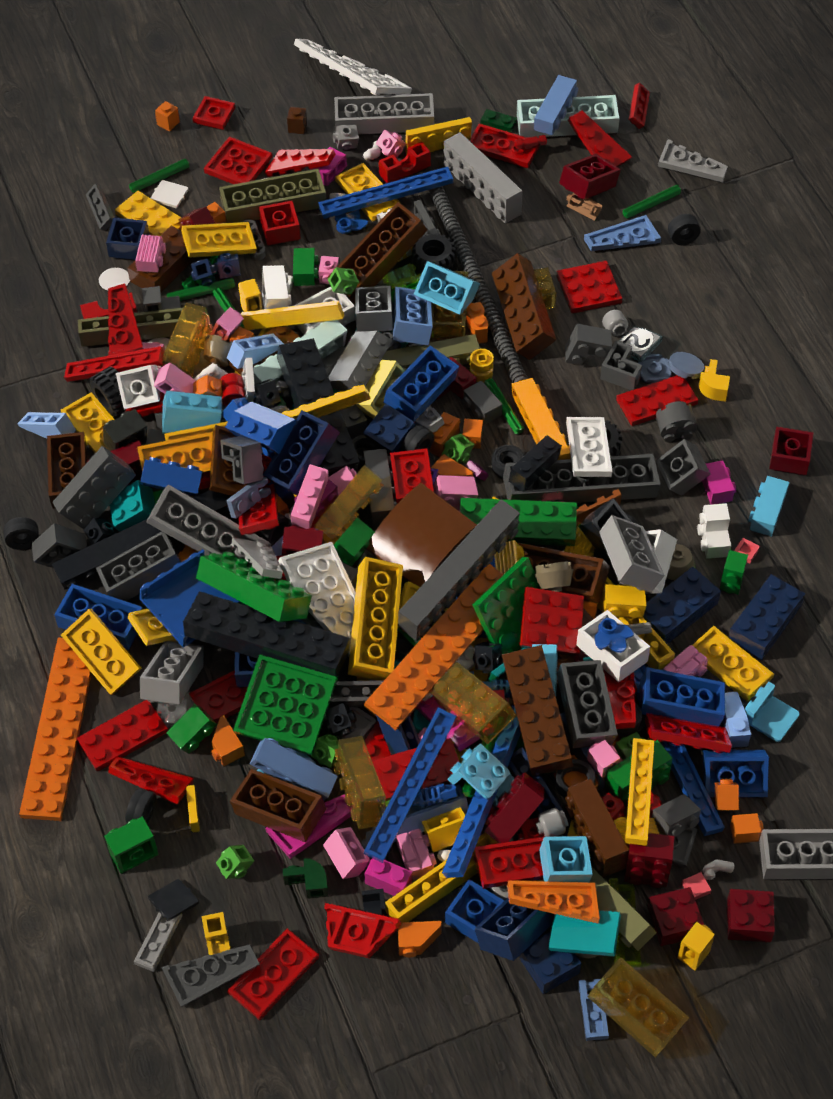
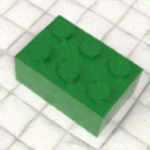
M658 740L654 742L651 790L654 786L667 782L673 759ZM632 755L607 770L604 787L607 794L610 793L613 796L619 797L626 806L628 805Z

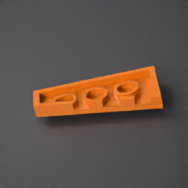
M508 880L509 904L599 923L600 917L595 883Z

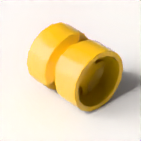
M477 349L470 356V372L477 377L476 382L482 381L484 383L486 379L493 377L494 356L487 349Z

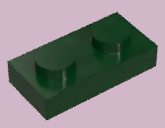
M486 109L480 119V124L510 133L517 123L516 117Z

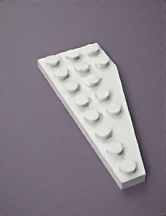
M295 39L294 45L300 48V51L308 53L310 57L318 59L322 64L329 65L330 69L339 71L340 75L349 77L350 81L359 83L360 87L369 89L370 93L374 95L411 94V87L388 74H385V76L378 74L379 70L365 67V64L347 56L340 57L336 55L337 52L323 49V46L308 39Z
M329 542L280 557L278 562L290 585L303 588L306 593L312 595L308 612L324 630L349 637L351 644L356 592L333 543Z

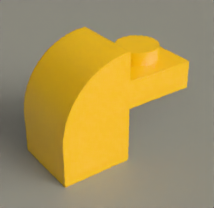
M710 359V365L705 367V373L701 372L699 389L709 399L726 402L730 376L716 374L718 360Z
M220 912L201 916L209 955L230 950L224 913Z

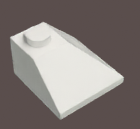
M147 365L116 373L124 409L160 401V390L154 387L158 373L157 365Z

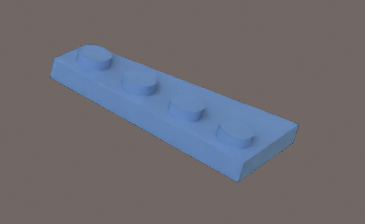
M647 215L585 234L584 241L591 251L661 243V237Z

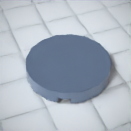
M673 353L668 361L670 370L682 378L692 377L691 379H696L704 371L702 361L690 353Z
M659 354L643 356L638 362L642 365L640 380L646 384H652L670 378L672 371L669 368V359H665Z

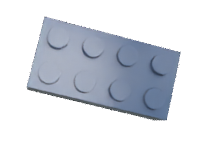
M395 286L392 301L393 340L400 343L409 342L416 345H429L433 327L431 302L414 295L415 289Z

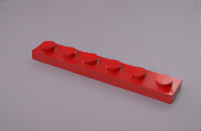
M158 346L67 363L64 379L70 382L91 378L109 366L118 372L147 365L160 366L163 362L164 349Z

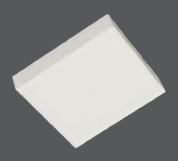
M246 358L242 371L245 398L249 402H253L255 393L252 358Z

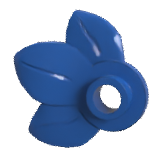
M359 210L335 216L337 231L342 234L362 230L368 224L367 220L360 219Z
M605 618L599 623V632L595 635L594 641L600 650L609 647L614 652H624L626 649L625 639L633 637L634 633L630 627L619 625L614 619Z

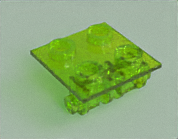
M409 263L402 268H398V271L395 269L387 273L382 279L384 283H387L386 286H391V290H394L395 286L405 288L407 283L418 282L422 273H415V265Z

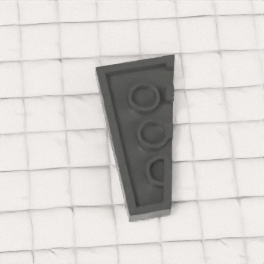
M246 945L161 968L180 1006L184 1007L258 967L260 964L251 946Z

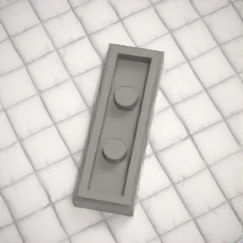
M160 912L158 913L134 960L135 965L152 972L155 971L182 918V914L167 921Z

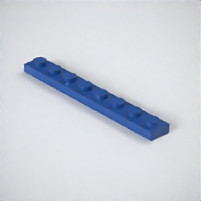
M444 167L318 202L323 219L452 184L453 177L449 167Z
M439 707L437 708L364 850L365 855L381 863L384 862L456 720V715Z

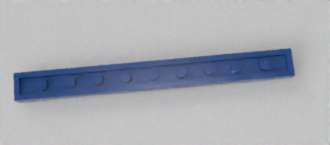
M645 665L634 671V680L637 688L635 696L638 702L639 684L646 669ZM668 741L660 742L673 758L671 769L683 794L689 797L701 809L698 825L703 835L722 832L725 827L684 744L678 746Z
M510 705L491 752L506 768L521 735L514 705ZM498 789L489 799H485L475 791L442 871L446 878L464 877Z

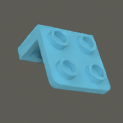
M768 682L765 687L761 686L755 695L757 698L754 702L750 701L747 704L745 711L747 712L746 715L750 726L774 741L780 742L799 717V712L774 697L775 685Z
M480 743L473 750L469 748L461 756L464 760L461 763L458 761L451 768L452 774L447 780L454 785L463 778L485 799H489L507 778L510 771Z

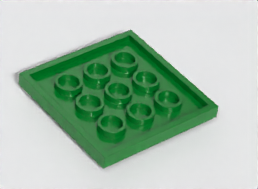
M522 557L472 604L489 642L501 644L502 655L524 648L520 647L524 589L526 587L541 589L534 576L535 572L528 557Z
M259 654L233 732L261 741L264 738H271L284 748H291L312 756L337 682V677Z

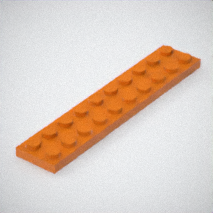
M491 564L485 567L479 576L471 582L365 701L364 706L394 730H397L484 631L472 604L504 574Z
M58 637L19 812L20 818L62 821L78 743L77 738L80 733L92 672L68 643Z

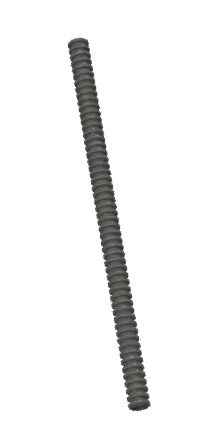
M441 186L428 190L451 242L455 245L456 255L466 277L480 283L475 298L477 302H481L484 306V316L488 320V328L512 383L528 379L444 187Z

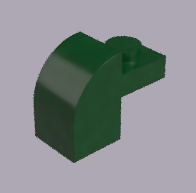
M303 859V867L292 865L288 868H283L285 885L305 883L307 899L328 897L326 872L317 861Z

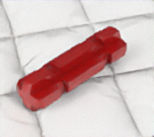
M539 135L538 138L533 136L523 138V140L516 139L514 141L516 149L547 144L546 135Z

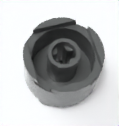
M683 401L672 402L665 405L666 408L661 411L660 408L656 412L659 430L665 442H672L677 438L687 440L693 437V432L697 429V423L690 404L688 406Z

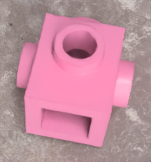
M387 130L383 131L376 142L384 155L390 156L393 154L395 157L402 153L406 145L400 134Z

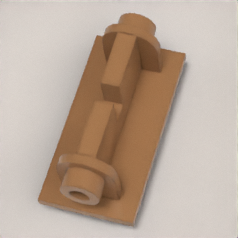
M575 193L569 194L566 199L568 201L567 207L594 221L603 205L589 198L581 199Z

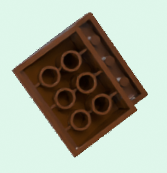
M420 483L383 520L369 540L367 550L379 560L403 565L402 578L421 587L477 524L424 484Z

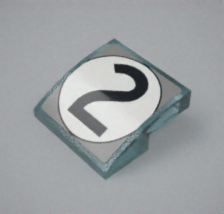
M633 326L619 341L631 345V357L642 363L662 342L663 336L651 330Z

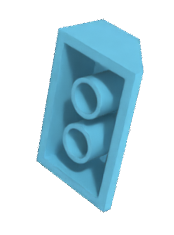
M427 261L414 295L461 315L473 301L480 283Z
M166 391L163 399L162 434L220 423L222 396Z

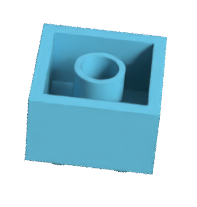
M586 836L543 838L539 851L544 881L590 882L593 874Z

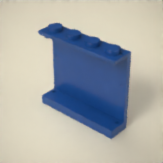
M203 549L191 554L188 559L175 564L172 569L162 572L156 579L143 584L140 588V600L183 648L196 640L184 636L183 621L199 591L246 606V604L196 579L200 557L205 554Z

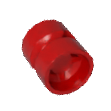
M229 373L221 377L222 404L225 407L233 399L245 397L244 380L241 375Z

